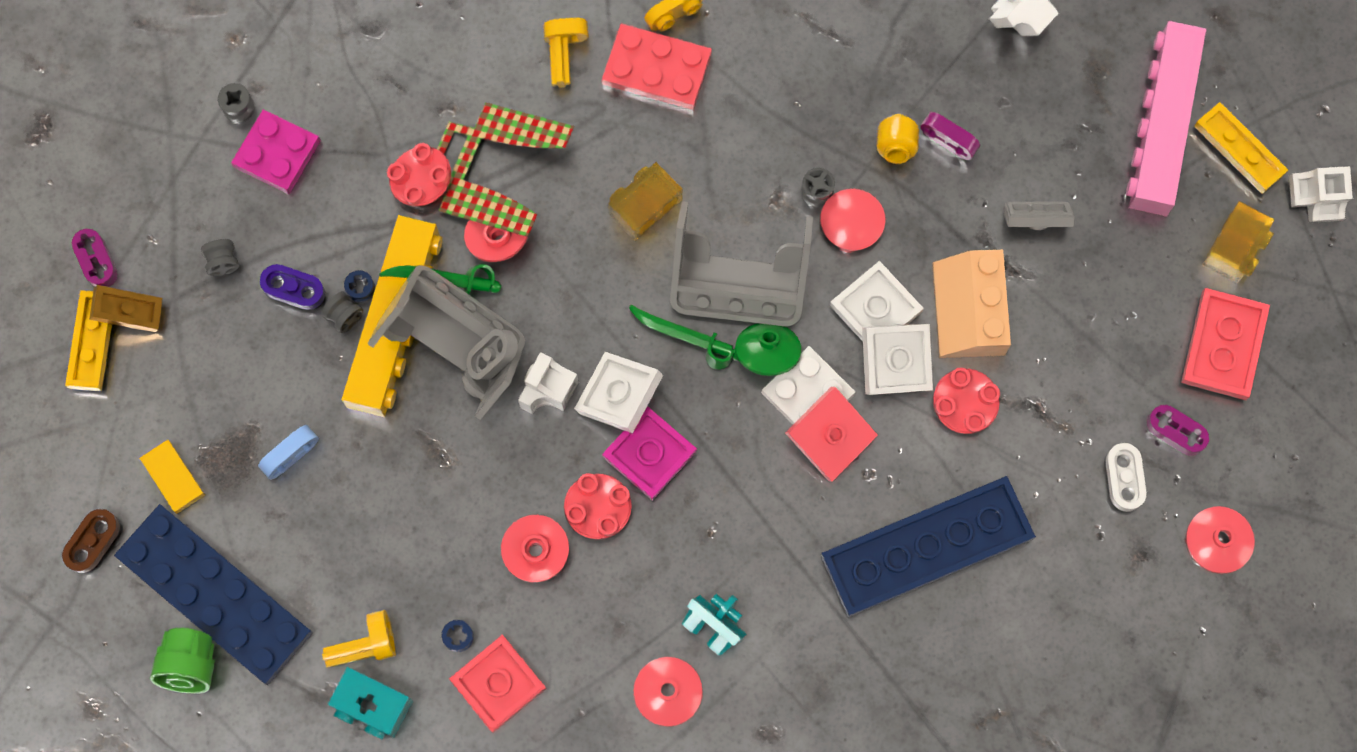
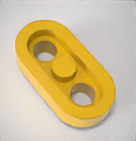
M663 0L645 14L644 20L652 31H666L675 24L677 19L684 15H693L700 10L703 0Z

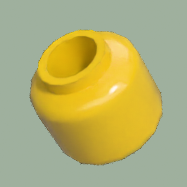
M896 114L880 122L877 129V151L883 158L890 163L901 164L916 155L919 148V126L913 119L902 114Z

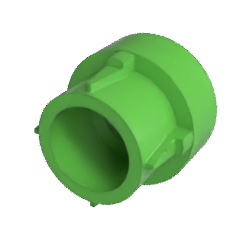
M173 628L164 631L161 646H158L154 658L150 681L158 687L174 692L192 694L207 692L210 689L214 670V660H212L214 644L212 643V637L202 631L189 628Z

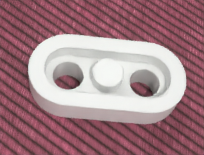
M1120 443L1108 452L1105 459L1111 501L1116 508L1130 512L1139 508L1144 503L1147 495L1142 457L1135 446L1128 443ZM1122 457L1126 459L1127 467H1120L1117 463V458ZM1122 490H1128L1132 494V500H1125L1121 494Z

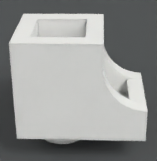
M998 0L991 8L994 14L989 19L996 28L1014 27L1021 36L1039 35L1059 13L1049 0Z
M1350 166L1317 168L1312 171L1289 175L1291 208L1308 207L1309 223L1342 221L1345 219L1347 202L1353 199Z
M540 352L535 363L530 366L524 379L526 386L518 399L520 408L531 414L537 408L544 405L554 406L564 411L579 383L577 374L562 367L551 357Z

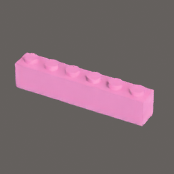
M1168 21L1163 32L1158 31L1156 34L1153 50L1158 51L1157 60H1152L1148 72V79L1153 81L1151 89H1147L1142 105L1143 108H1147L1146 118H1141L1137 131V137L1142 138L1140 148H1135L1131 166L1136 167L1135 177H1130L1126 190V196L1131 197L1130 209L1168 216L1175 205L1205 40V28Z

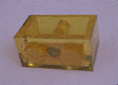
M655 162L649 168L647 166L641 168L635 174L633 182L625 189L620 187L610 196V202L608 203L609 215L636 241L683 200V189Z
M1239 201L1230 212L1202 265L1236 284L1244 275L1250 277L1259 262V259L1255 258L1259 248L1265 250L1274 234L1269 231L1274 219Z

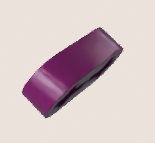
M930 112L920 125L921 131L928 138L962 159L971 160L980 147V142L975 136L938 113Z
M81 229L72 239V248L82 272L92 286L110 287L117 279V270L107 246L95 230ZM91 239L93 242L94 254L92 255L84 248L86 246L85 240ZM99 262L105 269V277L102 279L96 276L97 269L95 263Z
M1160 405L1148 415L1147 427L1149 431L1181 453L1194 456L1207 447L1209 442L1207 430L1169 405ZM1165 414L1169 417L1167 421L1169 425L1160 428L1158 426L1159 419L1156 416L1160 418ZM1193 432L1198 435L1196 441L1200 444L1195 443L1191 447L1187 444L1188 437L1185 435L1189 436Z

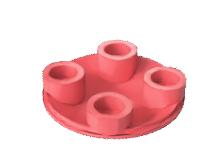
M419 143L413 149L403 153L395 163L388 167L387 176L391 191L400 202L409 206H424L437 200L446 191L451 179V167L448 159L441 151L430 147L428 144Z
M845 189L833 194L825 202L821 211L820 222L827 239L843 252L851 253L870 247L880 238L885 227V213L880 202L870 193L860 189Z
M956 368L946 374L935 388L933 405L936 415L947 428L957 433L973 434L986 429L998 414L1000 390L982 372L969 368Z
M583 474L570 487L565 497L564 512L569 525L578 534L590 539H605L616 535L625 527L630 518L631 499L629 490L620 481L609 475Z

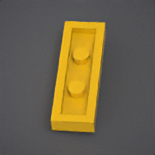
M1221 102L1216 104L1194 125L1261 194L1265 193L1288 172V169Z
M80 290L65 386L69 389L102 391L112 324L89 320L93 291Z

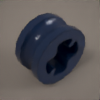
M356 270L346 277L344 289L352 301L365 303L373 297L375 284L367 272ZM362 280L364 284L368 282V285L363 287L364 292L357 293L356 289L351 291V288L356 287V281Z
M453 620L444 626L441 638L449 650L461 653L471 647L474 641V634L466 622ZM461 627L463 634L467 638L465 642L460 640V645H453V639L449 637L450 631L456 632L455 628Z

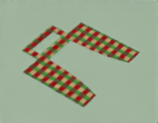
M486 102L475 128L449 121L437 150L445 154L454 132L467 135L468 137L452 171L450 186L439 211L528 237L537 217L535 212L498 192L464 181L465 175L481 138L524 147L566 148L574 126Z

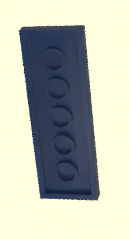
M1005 476L822 552L821 557L847 616L851 617L1034 540L1036 536L1008 477Z
M161 504L153 510L114 554L119 561L200 630L210 635L213 641L267 686L313 633Z

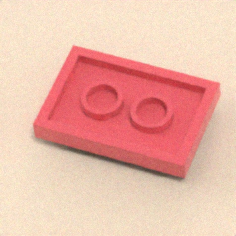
M620 24L602 77V85L694 110L712 49Z
M1205 288L1201 294L1181 383L1247 400L1251 394L1270 305Z

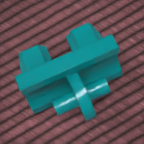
M715 594L710 602L701 595H698L686 606L690 610L687 612L682 625L695 635L701 631L706 623L716 632L707 642V645L719 656L730 647L736 646L747 635L746 632L735 624L743 615L733 608L738 601V598L734 595L725 601L718 594Z

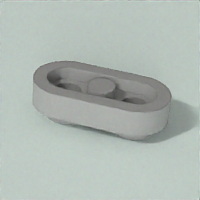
M494 329L470 350L467 357V370L473 379L490 380L514 359L518 350V342L514 333L508 329Z

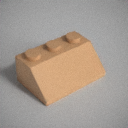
M1003 249L967 251L933 262L939 358L1005 356L1011 346Z

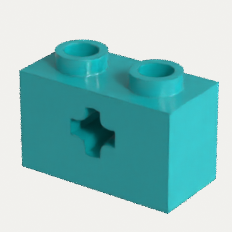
M347 667L328 705L336 709L333 716L351 725L356 719L367 725L364 730L365 732L383 740L385 734L395 738L413 700ZM373 699V703L377 705L375 711L368 710L366 712V709L361 706L364 700L370 702Z

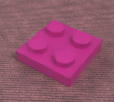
M263 109L231 164L234 168L290 194L321 140L319 136Z
M647 406L634 432L623 431L605 450L602 457L653 501L697 452V448Z

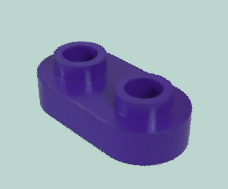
M279 264L268 266L261 273L260 286L264 293L272 299L301 309L311 310L320 306L325 298V289L321 281L313 275ZM283 280L284 284L280 288H274L275 281ZM313 290L314 295L311 298L303 297L306 291Z

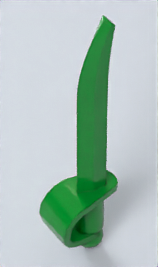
M486 264L471 267L466 275L432 269L455 286L464 288V292L468 295L471 289L489 292L490 290L492 293H499L502 288L501 283L495 281L493 269ZM416 266L392 267L379 273V276L408 278ZM477 269L484 270L488 275V279L474 277L475 271Z
M630 305L629 309L634 316L646 326L707 349L706 361L711 368L720 370L729 366L732 359L739 361L733 345L717 340V333L714 332L711 337L661 319ZM712 352L725 356L727 358H717L712 354Z

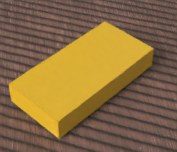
M169 440L164 441L140 457L141 462L176 514L205 496Z

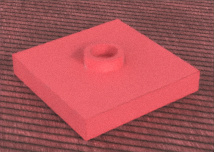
M832 386L785 432L830 482H833L878 436L839 390Z

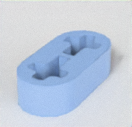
M308 425L301 426L265 455L259 462L258 467L268 479H275L316 445L319 438Z

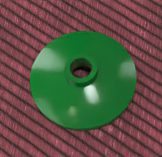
M757 323L747 327L739 334L735 344V353L739 362L749 371L764 376H775L784 374L797 365L801 357V343L796 334L785 326Z

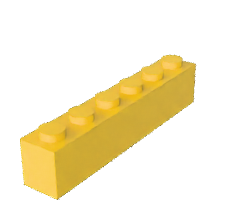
M398 215L381 272L392 267L404 265H423L434 269L431 266L434 255H439L443 240L436 224ZM379 276L341 399L346 408L385 417L387 408L392 409L397 394L394 385L397 377L401 378L404 373L406 359L403 358L406 346L411 347L414 337L410 335L406 341L399 342L391 341L383 335L374 347L368 345V342L380 318L407 278Z

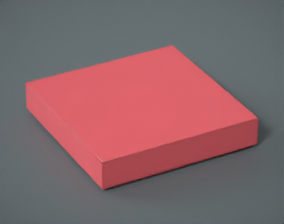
M503 634L449 678L492 733L546 689Z

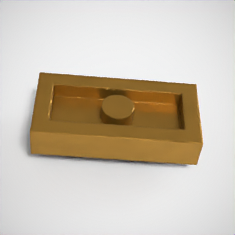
M96 285L93 289L89 320L156 332L159 330L163 298Z

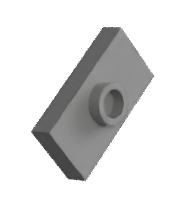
M1068 202L1004 203V216L1008 227H1029L1034 230H1044L1047 227H1074L1075 216Z

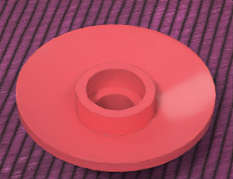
M471 220L468 221L464 231L465 244L470 253L486 262H500L513 257L523 248L528 238L527 236ZM503 236L501 239L495 240L496 237Z
M1210 507L1199 512L1191 520L1186 532V544L1191 557L1199 566L1213 573L1226 574L1234 572L1243 567L1253 554L1255 539L1249 522L1240 513L1227 507ZM1219 532H1224L1228 535V543H1222L1219 540Z
M528 515L516 520L506 530L501 543V555L507 569L518 579L532 583L543 582L556 576L565 566L569 555V542L564 529L555 520L543 515ZM532 546H541L542 553L539 556H532L530 554Z
M674 657L655 659L642 668L635 680L634 699L636 706L647 720L656 725L666 727L680 725L689 720L700 706L702 699L701 680L694 668L681 659ZM665 684H671L675 691L673 695L667 697L662 694L661 688Z

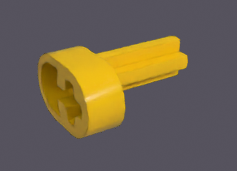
M583 18L553 19L546 21L543 25L544 41L549 43L552 86L563 88L565 85L571 84L568 43H578L588 39V21Z
M386 610L367 614L368 637L322 648V657L326 667L329 668L375 656L377 661L395 657V641Z

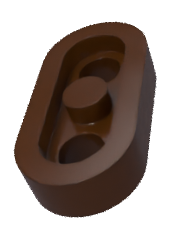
M96 509L88 513L63 549L62 559L64 564L77 573H87L93 570L119 533L120 524L117 517L105 509ZM107 523V530L104 533H99L98 527L100 524ZM83 551H87V559L83 562H79V554Z

